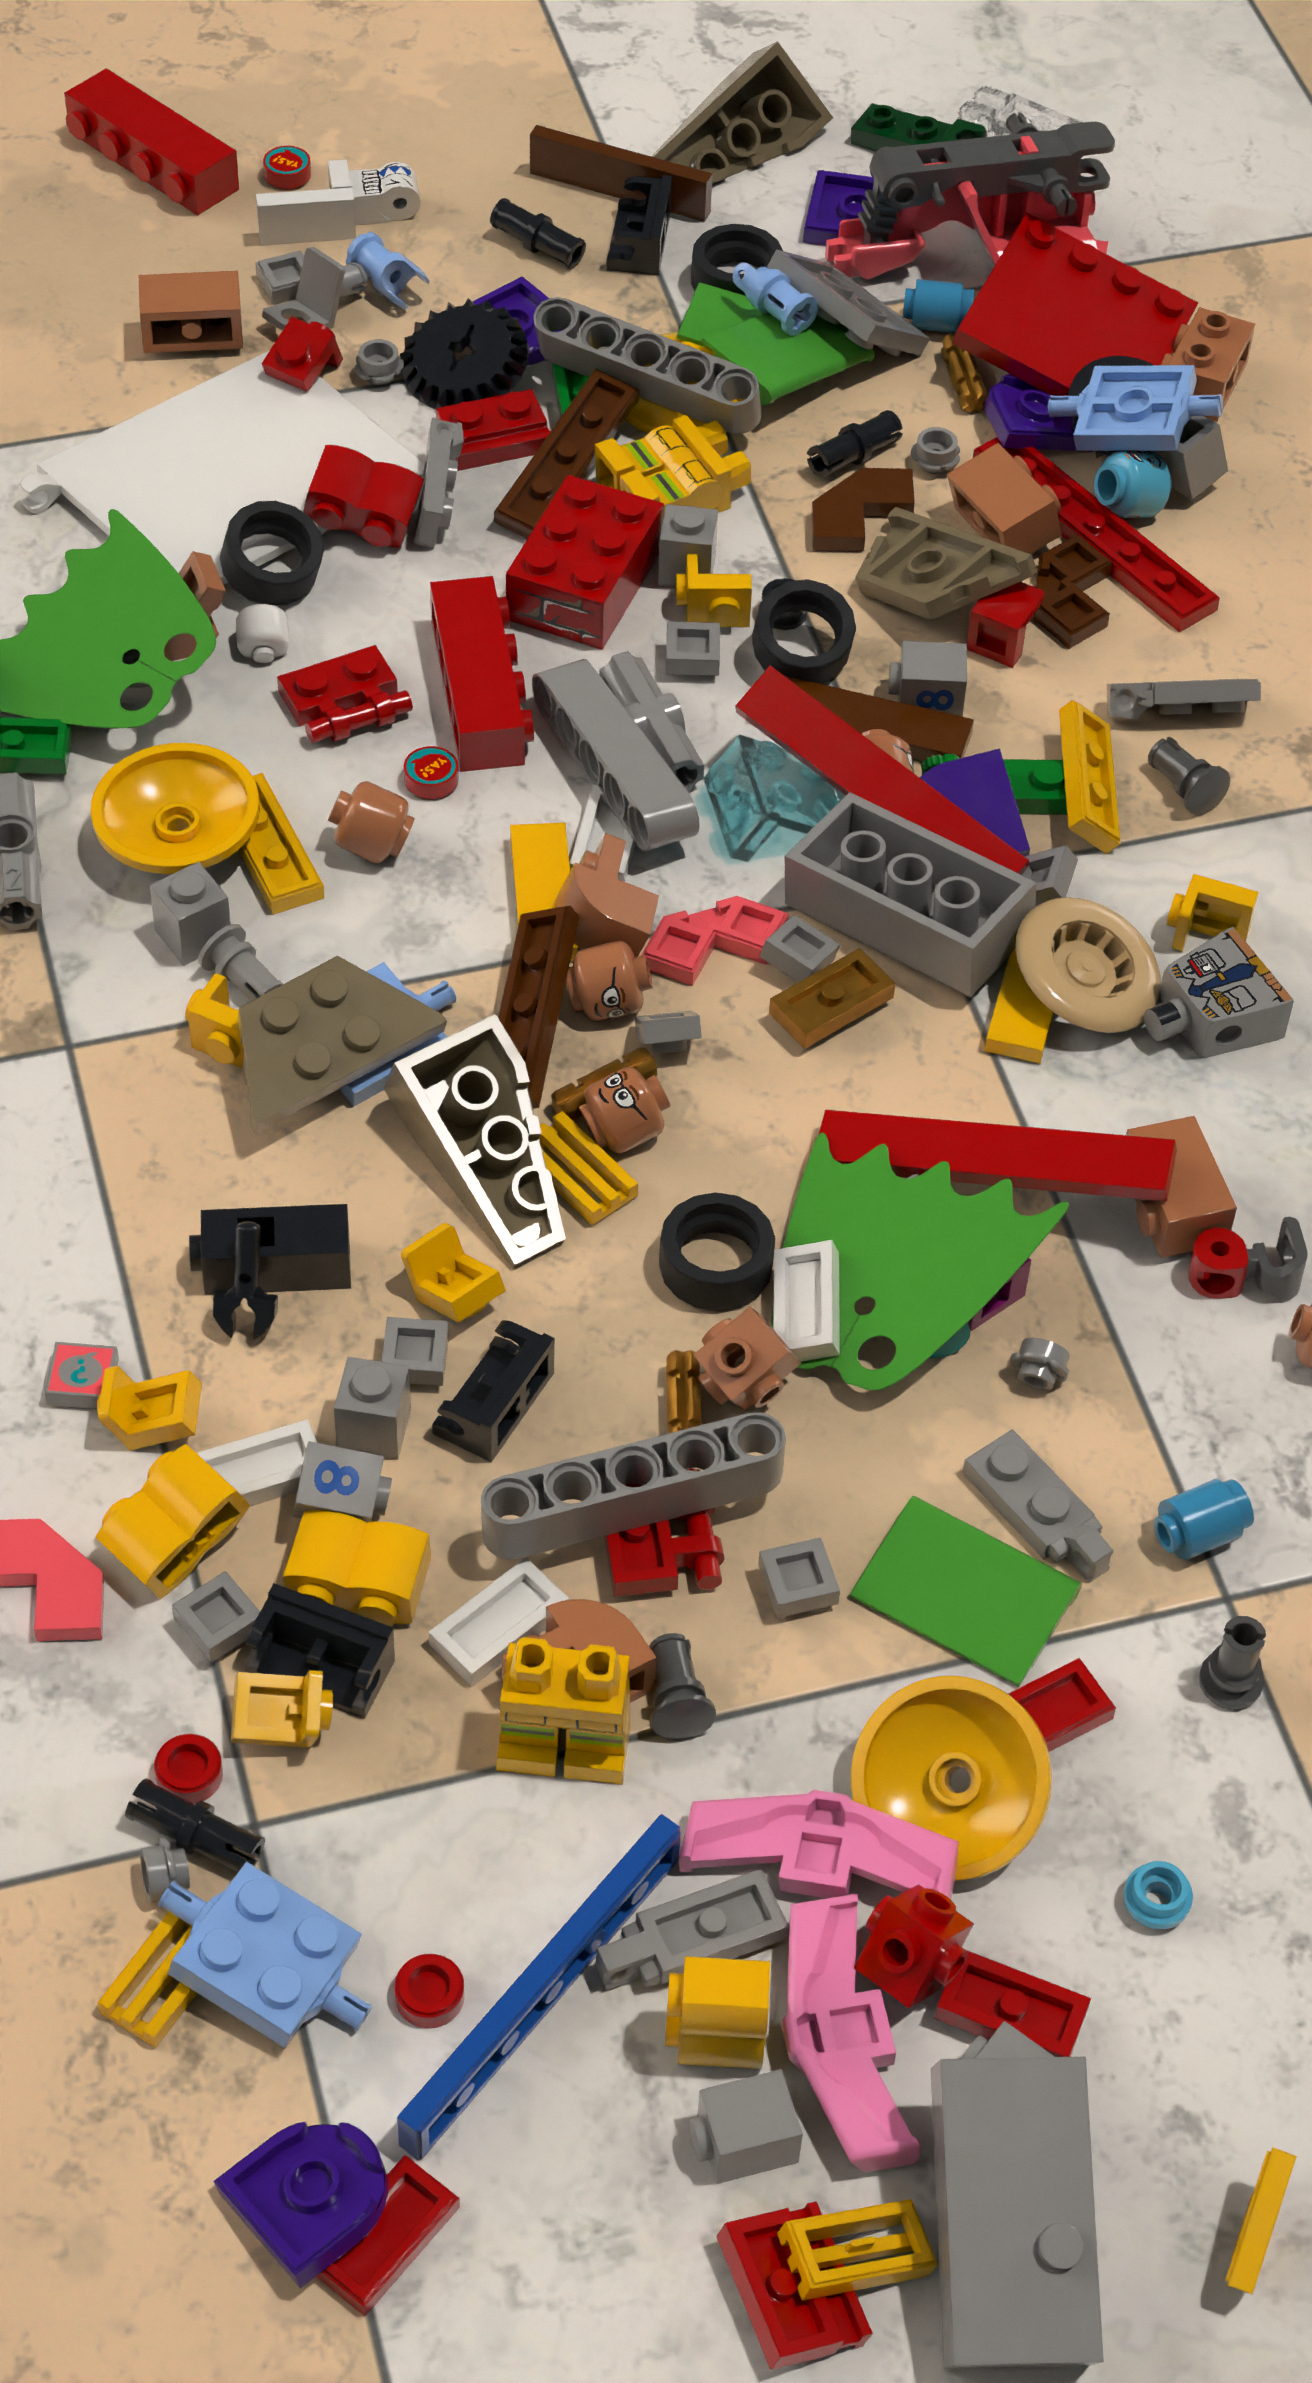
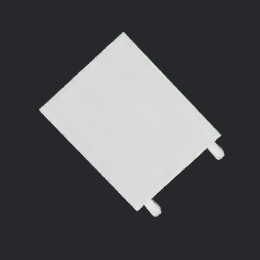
M269 351L37 463V472L39 474L35 473L25 476L21 480L20 486L25 493L30 495L22 499L23 506L30 512L38 514L45 511L62 493L108 536L110 535L108 512L111 509H115L128 519L160 551L178 573L192 551L211 555L221 581L225 584L228 581L223 575L219 557L229 521L241 508L257 501H279L295 506L303 512L307 492L325 445L347 447L366 455L374 462L396 464L415 472L421 477L424 463L319 375L308 392L266 375L261 363ZM316 524L321 534L329 530ZM255 534L244 539L241 550L248 560L256 566H260L295 548L294 545L284 538L271 534Z

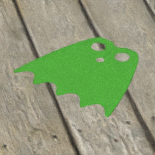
M111 509L108 512L110 535L104 544L98 548L71 549L65 552L68 578L62 588L49 594H33L24 597L23 603L28 615L25 629L11 638L0 639L1 712L27 718L60 719L64 724L118 729L143 726L151 722L170 702L171 690L176 682L183 676L196 672L215 650L216 635L213 626L192 591L160 551L119 511ZM179 634L192 635L197 642L196 649L192 655L182 661L175 662L165 657L164 649L170 639ZM135 649L140 652L138 661L130 665L124 664L122 657L127 651ZM135 683H146L152 688V698L143 708L129 711L121 706V695L129 686Z
M820 1133L815 1139L800 1183L783 1248L833 1240L839 1252L840 1355L837 1357L832 1356L802 1361L798 1368L808 1370L818 1366H828L839 1371L841 1378L846 1383L866 1390H880L895 1384L923 1364L991 1300L1060 1221L1068 1210L1069 1202H1061L1045 1212L1033 1216L1020 1215L1014 1210L1013 1187L1010 1179L1001 1180L976 1195H959L951 1186L950 1166L946 1161L939 1162L920 1176L903 1179L896 1176L892 1171L886 1144L876 1146L853 1163L841 1164L833 1159L826 1134ZM863 1297L874 1299L875 1307L871 1313L859 1316L855 1312L854 1307L859 1299ZM773 1303L772 1318H771V1327H772L773 1329H774V1303ZM877 1336L891 1339L895 1344L896 1353L894 1359L887 1366L871 1370L860 1364L858 1353L864 1342Z

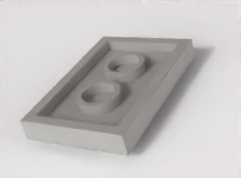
M776 249L767 266L769 269H779L790 279V285L801 294L809 293L818 301L817 315L833 324L842 323L848 328L846 336L863 348L871 350L875 344L894 356H899L901 351L921 356L930 340L927 335L843 272L836 269L832 264Z

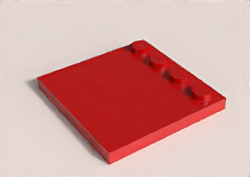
M1026 212L959 325L951 343L1049 395L1066 396L1077 373L1085 365L1100 358L1128 356L1147 361L1153 365H1161L1166 353L1172 354L1178 331L1182 324H1188L1198 302Z

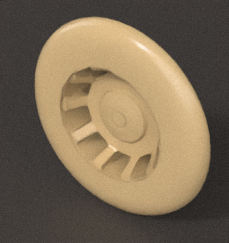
M1066 897L1048 900L1030 910L1021 921L1015 943L1020 970L1034 994L1044 1005L1061 1018L1088 1030L1117 1033L1133 1029L1142 1024L1145 1011L1157 1005L1160 996L1161 976L1156 958L1138 930L1118 913L1090 900Z

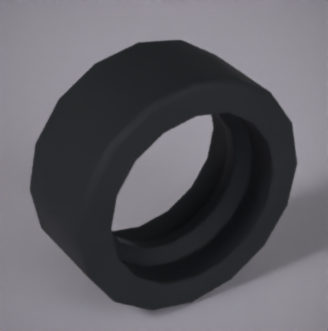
M744 224L716 226L702 233L693 245L691 285L694 291H696L698 283L701 282L745 295V292L733 282V273L719 270L714 266L734 261L745 262L758 268L767 267L776 249L781 251L783 249L774 236L766 230ZM740 274V279H742L744 274Z
M257 501L241 508L229 521L219 558L224 577L239 594L250 601L260 604L288 605L303 598L313 587L321 565L324 544L321 532L311 517L295 506L279 501ZM255 534H271L284 538L294 545L302 556L301 566L293 571L281 573L263 570L248 560L241 550L242 542L244 539Z
M809 579L787 581L772 589L759 605L752 634L754 655L764 671L771 665L785 676L823 684L836 677L847 664L856 632L853 610L843 595L827 584ZM803 610L815 613L826 620L834 630L835 639L833 646L829 651L817 656L804 657L792 654L781 647L775 640L772 631L774 621L779 616L790 611Z
M714 1192L693 1196L675 1206L664 1220L661 1232L659 1267L664 1283L678 1299L696 1308L722 1311L742 1307L759 1297L770 1282L775 1249V1235L771 1222L757 1205L737 1195ZM718 1232L731 1234L744 1241L753 1251L751 1260L742 1266L719 1272L702 1269L692 1264L681 1253V1249L686 1241L699 1234Z

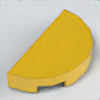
M1272 2147L1271 2152L1267 2151L1231 2256L1232 2260L1225 2277V2281H1228V2286L1253 2295L1297 2156Z

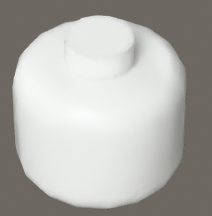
M256 604L241 610L236 617V637L239 652L244 657L253 658L255 662L262 664L270 663L274 660V657L284 655L289 648L288 617L284 611L268 604Z

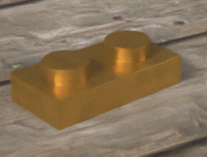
M858 948L770 998L769 1014L806 1049L893 999L896 983L861 948Z

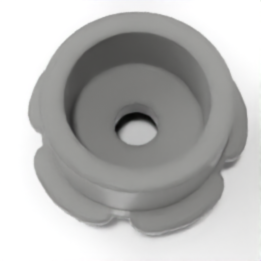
M375 339L364 343L359 348L355 371L360 378L368 383L377 386L386 385L394 379V375L402 373L401 370L404 368V362L399 358L398 348L392 342Z
M932 427L925 429L918 435L917 444L912 446L911 457L914 461H919V466L928 473H944L956 467L960 461V456L958 455L960 448L957 445V437L953 432L945 428Z
M1025 1338L1022 1341L1019 1353L1011 1355L1010 1363L1013 1367L1018 1368L1019 1373L1017 1377L1025 1385L1040 1390H1051L1054 1383H1063L1067 1380L1069 1369L1066 1366L1070 1355L1065 1348L1049 1340Z
M165 1837L159 1839L160 1845L140 1849L142 1878L149 1903L159 1902L163 1893L173 1881L178 1882L185 1889L190 1888L189 1869L185 1851L183 1848L170 1850V1843Z

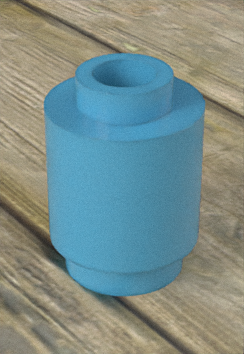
M916 279V288H906L903 318L912 319V325L919 330L956 333L974 301L975 290L963 289V283Z
M1213 1479L1161 1501L1158 1506V1517L1154 1519V1529L1160 1544L1167 1552H1174L1179 1558L1189 1560L1240 1538L1243 1535L1244 1529L1252 1526L1254 1513L1247 1493L1236 1480L1230 1479L1222 1482L1219 1479Z

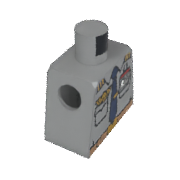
M1231 927L1168 965L1163 973L1159 992V1005L1145 1011L1144 1021L1149 1034L1154 1040L1159 1042L1180 1033L1198 1056L1208 1058L1284 1038L1294 1000L1237 930Z

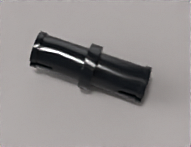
M507 198L499 200L491 213L490 224H492V227L521 240L525 249L533 253L541 251L565 264L570 269L579 264L585 253V240L553 225L552 219L543 213L534 215L510 202Z
M885 410L878 416L860 425L856 423L848 424L840 429L838 436L809 448L807 451V455L810 456L807 459L808 465L817 477L825 478L832 472L850 463L855 465L861 464L870 459L872 452L901 439L903 433L899 432L903 429L901 421L894 412Z
M147 1778L143 1779L134 1790L132 1795L154 1805L156 1809L141 1801H138L137 1804L129 1801L125 1817L175 1840L176 1849L183 1848L187 1855H191L196 1851L237 1873L246 1861L253 1866L256 1865L258 1860L234 1849V1846L250 1855H253L254 1852L261 1854L265 1845V1838L260 1835H254L215 1815L214 1806L202 1800L193 1804L153 1784L154 1782Z

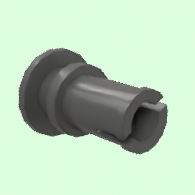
M1167 737V740L1164 738L1160 739L1154 744L1148 754L1149 765L1160 771L1175 784V791L1184 799L1186 809L1195 815L1205 814L1214 809L1222 801L1229 789L1230 775L1227 770L1220 766H1212L1204 759H1195L1172 737Z
M1237 1616L1226 1623L1222 1644L1203 1661L1199 1672V1683L1205 1696L1216 1705L1227 1709H1242L1252 1705L1260 1697L1264 1686V1676L1259 1655L1265 1644L1263 1638L1266 1637V1631L1260 1622L1248 1616Z
M677 1633L661 1635L649 1645L656 1656L655 1677L657 1682V1688L653 1692L655 1708L651 1713V1727L656 1734L667 1739L680 1740L692 1738L711 1728L716 1720V1709L712 1701L706 1698L703 1684L696 1680L689 1639L685 1640L684 1635Z

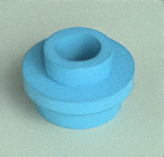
M1163 1861L1150 1862L1135 1869L1128 1877L1124 1889V1902L1130 1915L1142 1925L1153 1929H1168L1180 1924L1189 1914L1193 1901L1191 1885L1183 1872L1175 1865ZM1151 1892L1161 1893L1168 1899L1169 1903H1154L1146 1895Z

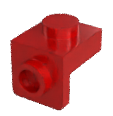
M291 316L261 364L266 375L308 392L325 364L338 368L343 357L338 347L336 336L328 327L316 321H312L309 324Z

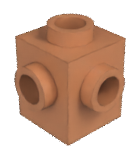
M751 1306L733 1321L727 1318L714 1325L702 1338L704 1346L694 1354V1357L706 1370L698 1379L719 1404L723 1405L730 1399L744 1411H747L752 1405L760 1408L773 1400L785 1386L782 1380L802 1363L766 1319Z

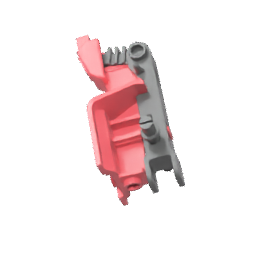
M1018 112V117L1016 113H1012L1006 120V126L1012 133L1011 135L883 147L875 152L869 166L874 184L873 190L865 191L868 201H862L861 204L865 212L859 211V218L842 220L840 222L838 238L826 240L825 258L827 262H834L833 266L848 277L862 276L868 280L914 261L925 246L921 233L935 228L942 222L951 220L959 221L977 232L995 266L1026 212L1097 249L1096 241L1088 229L1089 216L1095 212L1094 191L1108 188L1110 185V175L1099 160L1081 158L1085 155L1112 152L1115 148V139L1107 126L1101 122L1064 124L1057 130L1038 131L1036 126L1028 124L1024 114ZM1081 173H1089L1093 176L1085 177L1081 176Z

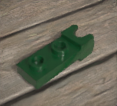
M871 103L851 127V144L876 151L883 147H899L987 137L986 128L977 123L956 119L953 124L937 121L933 117L918 116L896 110L888 105H877Z

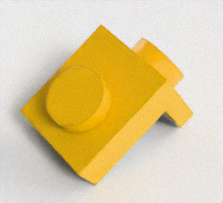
M687 554L686 574H676L675 588L676 606H686V622L720 623V627H750L751 574H698L697 554Z
M1193 874L1186 895L1175 893L1166 925L1176 928L1172 948L1183 951L1190 930L1215 937L1226 929L1234 927L1246 941L1259 892Z
M215 973L203 990L198 989L192 994L186 1007L185 1019L189 1022L191 1048L210 1055L220 1063L233 1064L244 1069L243 1045L240 1043L237 1019L239 1010L230 1007L228 981L225 976Z
M442 1223L404 1248L401 1252V1258L417 1301L458 1323L465 1318L480 1313L487 1303L506 1291L499 1271L465 1254L455 1227L447 1223Z
M119 1366L106 1368L104 1370L101 1394L97 1399L98 1418L104 1427L109 1429L130 1451L194 1436L196 1433L202 1382L190 1370L135 1383Z
M309 1670L304 1677L238 1672L235 1676L231 1743L310 1748L318 1739L320 1730H329L331 1724L333 1693L332 1690H322L323 1671Z

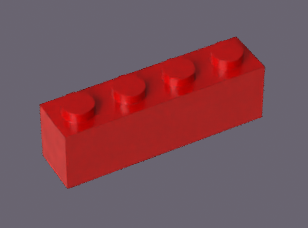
M105 68L64 92L67 112L66 124L69 132L75 138L87 143L104 154L107 159L124 167L141 181L147 182L167 195L172 201L181 204L197 216L239 190L237 151L109 69Z
M493 576L430 582L431 624L460 772L525 765V743L534 742V726L531 710H521L520 704L526 703L523 672H513L512 666L518 665L516 638L514 633L505 634L504 630L510 628L507 597H497Z

